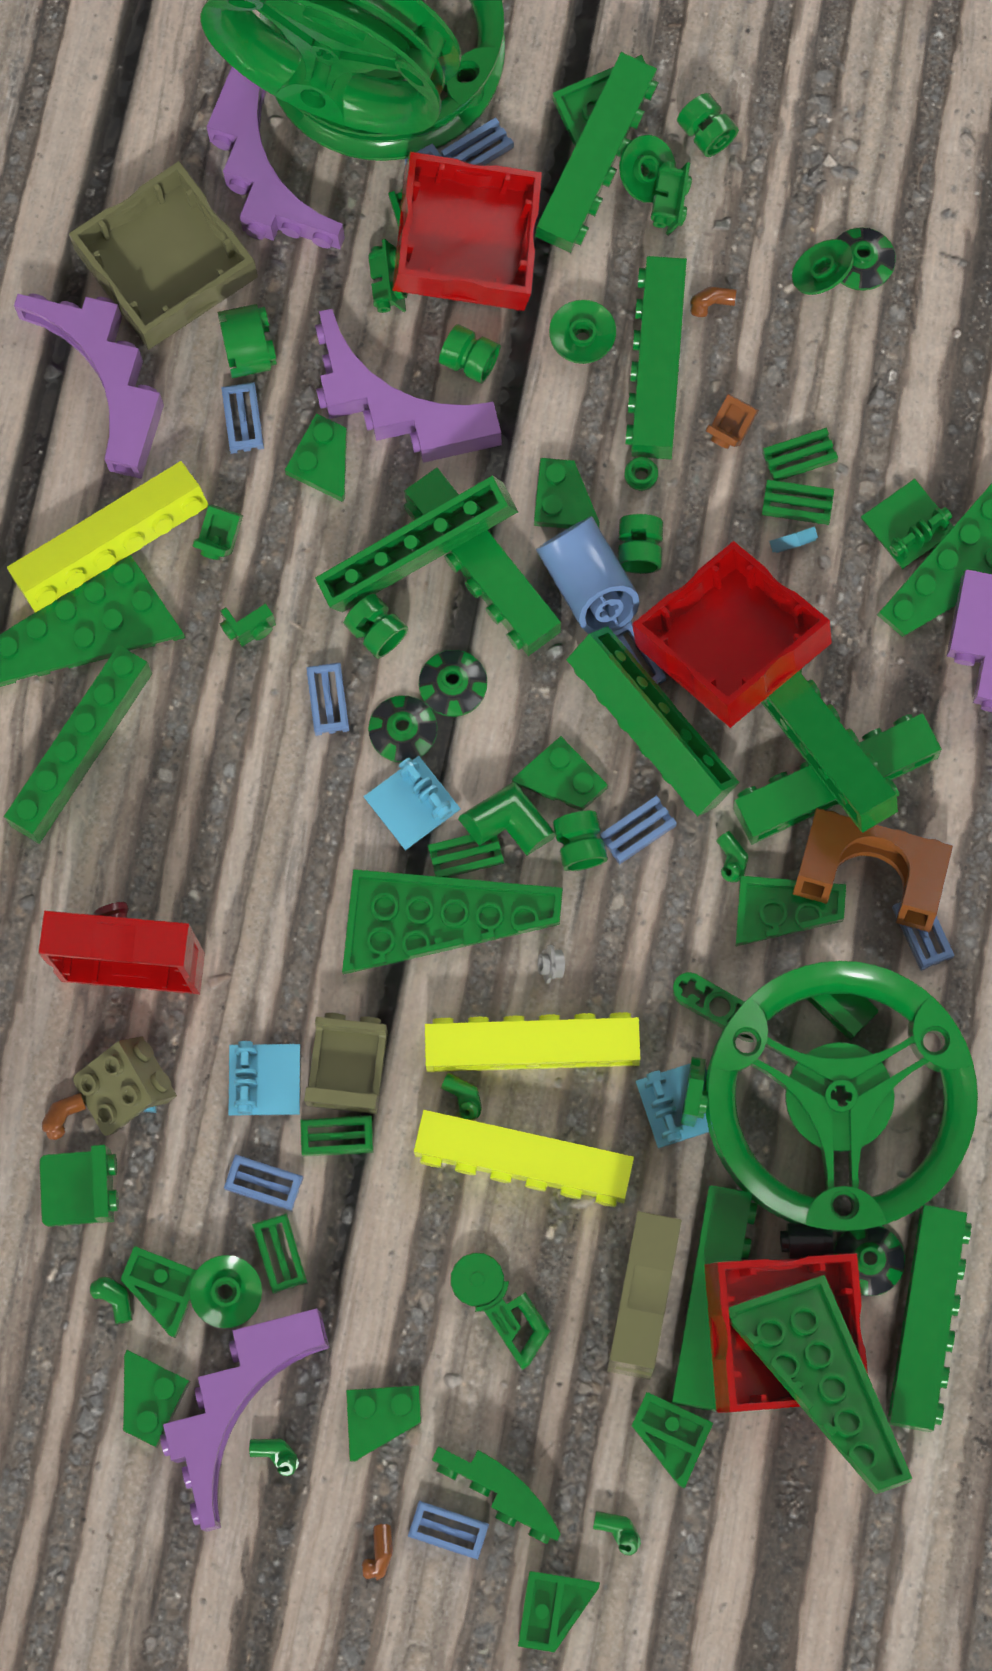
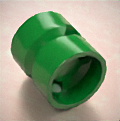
M704 93L695 97L681 110L677 117V123L690 137L695 136L694 144L705 157H712L724 150L735 139L739 131L736 124L727 114H720L722 111L721 106L710 93Z
M456 324L443 344L439 363L454 371L463 368L468 378L482 384L495 366L501 345L483 336L476 339L474 331Z
M630 514L621 517L619 520L618 539L623 544L618 547L617 560L623 570L634 574H649L661 570L662 548L657 544L663 540V520L649 514Z
M372 593L359 601L349 611L343 624L356 638H364L363 645L376 659H380L390 653L404 639L408 632V626L396 614H388L389 607L376 594Z
M596 811L573 812L553 821L557 842L564 845L559 852L565 871L586 870L599 866L608 860L604 841L597 838L601 828Z

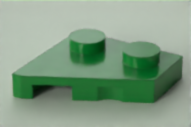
M316 413L285 468V474L343 502L345 500L346 427Z
M540 458L534 526L568 529L592 516L600 528L599 519L575 461Z
M562 736L556 739L512 778V782L515 781L520 788L524 787L540 793L542 797L553 801H562L567 806L583 811L608 789V784Z
M691 1058L681 1125L694 1127L697 1118L703 1119L706 1113L708 1091H703L706 1059Z
M134 1246L120 1280L163 1327L167 1334L176 1338L191 1303L189 1289L196 1270Z
M126 1350L124 1354L123 1431L158 1448L161 1442L160 1435L165 1434L163 1424L171 1422L191 1381Z
M419 1385L346 1390L350 1462L362 1459L365 1455L422 1423Z
M646 1392L631 1427L678 1486L685 1489L713 1422Z
M529 1571L518 1647L555 1652L599 1589L600 1582Z

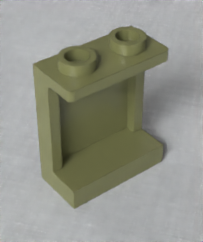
M325 1013L324 1017H316V1032L309 1084L306 1087L304 1098L306 1106L377 1114L388 1034L387 1026L380 1024L381 1020L374 1017H360L359 1021L345 1020L346 1016L338 1013Z

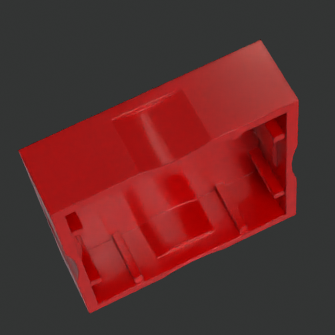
M410 152L404 171L392 291L524 311L532 291L535 257L533 231L539 211L542 172L498 165H473L454 158Z
M735 541L731 542L698 569L685 585L665 596L632 623L636 647L729 728L734 726L832 644L830 620L798 593L779 583L764 565Z
M44 910L38 953L46 964L54 968L53 972L61 982L200 995L205 952L189 923Z
M857 1253L808 1256L782 1260L728 1261L704 1265L717 1413L801 1407L732 1327L729 1319V1307L825 1275L868 1374L866 1348L860 1329L862 1302Z

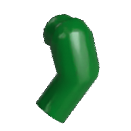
M727 831L716 840L726 854L721 875L725 881L735 883L740 881L741 876L745 875L748 854L731 831Z
M448 1073L441 1085V1089L457 1096L461 1118L468 1120L477 1119L482 1111L477 1087Z
M100 1277L91 1283V1296L94 1299H103L112 1304L115 1324L133 1321L129 1293L124 1286L110 1277Z
M250 1439V1457H269L277 1467L280 1475L291 1476L294 1474L299 1465L298 1457L285 1440Z
M596 1511L593 1529L612 1533L622 1554L627 1556L635 1554L641 1545V1540L632 1521L626 1516Z

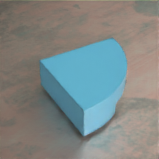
M811 527L769 542L772 552L778 553L816 541L818 535L815 527Z

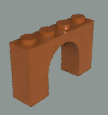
M816 808L793 895L827 904L836 871L843 862L858 856L876 857L890 864L898 872L903 883V895L896 923L930 932L938 912L953 846L936 839H927L908 834L903 830H894L875 825L862 833L850 817L840 815L834 811Z

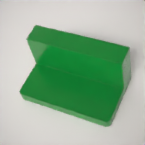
M837 993L806 999L850 1041L878 1013V1009L866 997Z

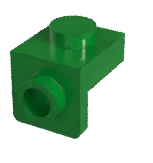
M209 505L199 538L194 539L192 546L200 549L202 556L213 560H220V557L231 555L244 515L215 505Z
M266 603L238 622H236L226 607L220 610L223 622L220 623L222 630L230 641L236 638L242 647L254 639L258 641L265 638L272 632V627L276 625L273 613Z

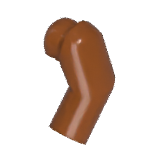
M707 287L692 296L690 312L696 317H706L708 307L713 304L735 306L737 290Z
M81 1092L56 1101L50 1106L42 1121V1130L46 1132L49 1139L57 1140L63 1137L65 1134L63 1124L67 1116L87 1109Z
M379 1524L373 1527L375 1559H365L362 1562L363 1577L365 1579L376 1578V1580H380L386 1575L393 1554L392 1529L388 1524Z

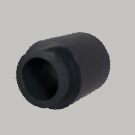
M799 1222L787 1223L786 1231H780L781 1252H788L789 1259L824 1256V1254L833 1253L832 1230L811 1227Z

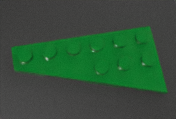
M992 483L877 614L901 637L906 636L956 606L961 577L966 569L992 574Z
M130 554L112 565L109 569L86 581L80 587L73 589L55 600L52 604L33 613L0 634V687L16 683L17 680L37 675L40 677L51 674L50 671L66 667L70 669L109 659L118 645L129 651L138 648L147 649L154 647L157 643L173 639V641L185 639V635Z
M353 869L342 973L343 975L560 925L563 888Z
M825 1275L729 1307V1319L732 1327L875 1494L911 1482V1473Z

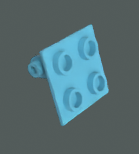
M420 756L413 760L407 758L399 764L400 770L363 796L405 851L461 810Z
M239 1041L238 1045H229L228 1115H300V1044L253 1045L251 1041Z
M690 1064L661 1073L660 1071H654L647 1074L646 1078L636 1080L658 1148L709 1132L706 1114H704L703 1119L697 1118L694 1127L680 1124ZM705 1066V1077H704L703 1091H705V1081H706V1076H707L706 1066Z

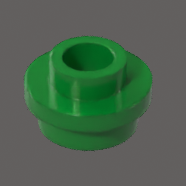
M635 458L626 465L624 472L625 481L634 490H648L657 482L658 468L648 458ZM638 471H644L648 476L641 480L636 478L635 474Z

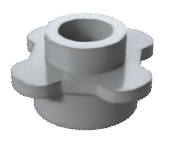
M548 945L547 949H543L537 961L538 972L540 975H543L546 984L550 983L551 979L562 978L565 972L564 954L562 950H554L553 945Z

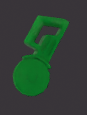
M471 1253L463 1256L454 1265L451 1272V1287L454 1295L462 1303L475 1307V1312H485L522 1370L527 1368L551 1330L526 1292L508 1304L505 1303L503 1298L507 1293L509 1281H504L501 1266L493 1257L484 1253ZM519 1307L533 1329V1333L520 1353L513 1344L515 1337L521 1329L520 1324L511 1312Z

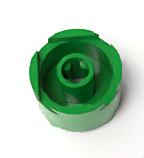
M257 304L217 312L229 368H232L230 369L232 379L271 371V366L277 365L273 341L265 340L264 333L270 332L265 307L258 308Z

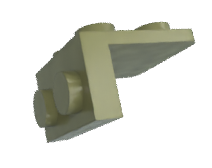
M143 1036L117 1041L75 1074L73 1078L79 1093L81 1092L85 1104L105 1136L114 1134L147 1108L167 1104L177 1097L169 1077L161 1069L154 1056L152 1047L145 1041Z

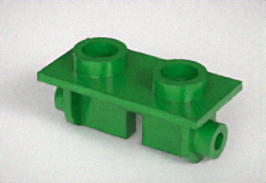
M668 161L663 162L662 166L658 168L655 191L667 195L666 197L658 194L654 196L651 220L653 221V226L657 228H665L667 226L666 235L668 236L678 226H682L686 219L687 207L684 206V201L692 184V177L688 176L689 162L681 169L675 168L676 165Z
M382 239V246L372 247L371 253L368 255L371 278L373 280L382 278V281L371 284L373 305L379 313L389 312L391 310L390 306H396L402 312H405V298H407L408 293L392 291L397 248L386 239Z

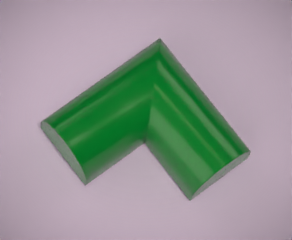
M515 781L467 810L458 818L479 846L506 829L526 856L555 837V831Z

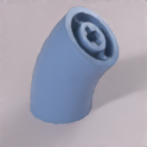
M592 516L569 527L536 549L584 631L591 633L608 626L614 632L621 629L634 617L640 603L638 593Z

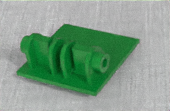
M915 478L861 516V519L902 570L938 545L954 527L949 521L952 518L951 512L946 507L939 509Z

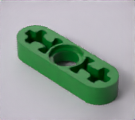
M692 972L679 975L673 985L674 999L680 1005L722 1029L726 1027L727 1022L733 1017L736 1006L740 1008L745 1002ZM690 981L696 984L695 991L703 996L705 989L711 991L705 999L703 1008L697 1005L701 998L696 995L690 994L688 998L682 996L683 989L680 987L681 984L688 985ZM715 998H723L729 1003L730 1011L725 1016H715L710 1011V1002ZM747 1034L737 1036L743 1041L754 1042L753 1038Z

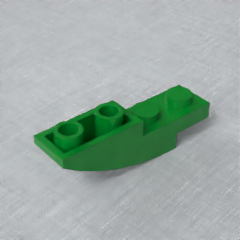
M438 1446L432 1458L433 1462L439 1464L436 1471L453 1480H456L458 1474L471 1481L468 1488L486 1497L489 1496L491 1491L496 1493L497 1496L491 1506L492 1509L498 1511L495 1516L496 1519L514 1528L517 1521L530 1527L528 1535L547 1545L550 1538L558 1541L561 1534L551 1515L530 1488L513 1472L477 1450L470 1463Z

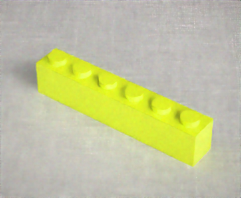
M180 461L7 566V569L36 613L73 589L80 587L94 576L109 569L112 565L130 554L140 550L143 546L161 535L168 533L174 527L206 509L209 504L200 485L183 462Z
M616 1012L611 1013L610 1018L596 1019L595 1014L581 1013L574 1015V1019L560 1020V1015L547 1014L539 1016V1020L525 1021L524 1016L512 1015L503 1017L502 1022H489L488 1017L479 1016L468 1018V1023H454L453 1018H435L432 1020V1024H425L427 1072L640 1066L639 1017L631 1018V1013Z
M423 1110L414 1148L415 1157L421 1158L420 1163L427 1166L441 1168L442 1163L456 1166L455 1171L474 1176L476 1171L491 1173L490 1179L503 1183H511L512 1178L526 1181L525 1187L538 1191H546L547 1186L561 1189L560 1195L581 1199L582 1194L596 1197V1203L610 1207H616L617 1202H625L634 1157L427 1110Z

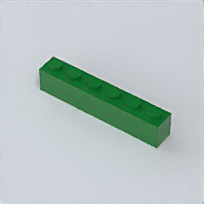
M623 52L620 53L536 228L535 237L569 253L572 252L575 244L582 245L589 230L585 223L589 215L596 216L603 201V198L599 197L603 185L608 188L610 187L617 172V169L613 167L617 156L621 158L625 146L631 141L626 137L631 127L636 130L638 129L645 113L640 108L645 99L651 101L659 82L654 80L657 68Z
M647 256L646 268H639L638 288H644V297L636 301L635 319H642L641 330H634L633 350L639 351V361H632L630 378L631 382H637L636 393H629L628 413H634V425L627 424L625 445H632L631 457L672 460L687 258Z
M436 467L404 490L406 500L404 508L409 516L416 520L459 494ZM488 530L451 550L444 556L454 572L457 573L460 570L466 577L465 585L476 599L481 596L488 605L485 609L490 618L497 625L501 622L508 630L506 636L516 650L522 648L530 656L561 633V621Z
M492 475L318 575L315 579L329 607L343 613L355 606L366 596L372 593L376 594L513 516L518 513V510L504 483Z
M608 626L589 633L566 659L573 667L575 674L593 691L599 703L609 710L617 720L620 728L629 734L639 746L641 753L650 759L660 771L662 778L676 790L686 807L692 810L697 817L716 808L740 783Z
M120 645L116 647L4 815L10 827L36 843H41L153 673L147 661Z
M802 669L761 702L862 833L898 812L897 797L899 796V791L890 778L884 779L879 772V766L875 758L870 753L865 754L861 750L856 734L852 729H845L834 706L824 703L821 699L819 688L813 680L807 681L802 675Z
M923 713L915 717L912 714L902 716L893 722L894 727L883 732L880 728L874 729L862 737L863 741L859 742L861 750L865 754L870 753L875 758L879 766V772L884 779L890 778L891 780L938 759L942 751ZM807 761L799 766L800 770L788 775L787 771L781 772L770 778L768 785L759 789L756 786H751L737 794L738 799L734 800L733 810L751 845L813 817L816 808L826 811L839 805L838 801Z
M709 1185L672 1404L712 1412L716 1410L704 1265L716 1262L741 1261V1259L748 1260L751 1239L745 1238L747 1224L754 1225L757 1203L751 1202L752 1194L750 1192Z
M923 1205L920 1209L887 1420L889 1425L932 1432L935 1425H941L944 1403H938L941 1388H947L950 1367L944 1366L946 1352L952 1353L955 1341V1331L950 1330L952 1316H958L961 1295L955 1294L957 1280H963L966 1268V1259L961 1258L963 1244H969L972 1223L966 1222V1212Z

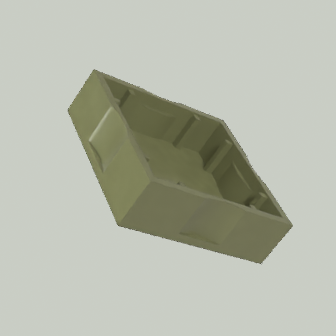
M179 161L140 186L135 193L123 202L105 209L69 233L77 255L109 298L115 304H118L121 314L148 350L258 278L254 259L229 226L213 212L206 196Z
M637 1211L608 1372L651 1379L656 1363L681 1219Z

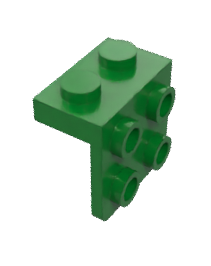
M106 1145L91 1146V1151L43 1155L40 1158L41 1216L43 1224L48 1227L114 1222V1211H119L118 1191L113 1190V1176L117 1175L116 1154H112Z

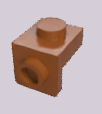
M728 394L713 423L709 424L705 431L712 435L710 439L712 442L725 449H729L730 445L738 447L743 442L759 410Z

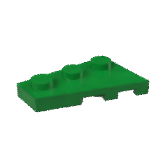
M642 55L635 57L636 59L646 63ZM613 67L552 93L553 102L574 146H576Z
M741 876L735 947L843 922L846 884L833 883L828 902L825 904L793 895L796 880Z

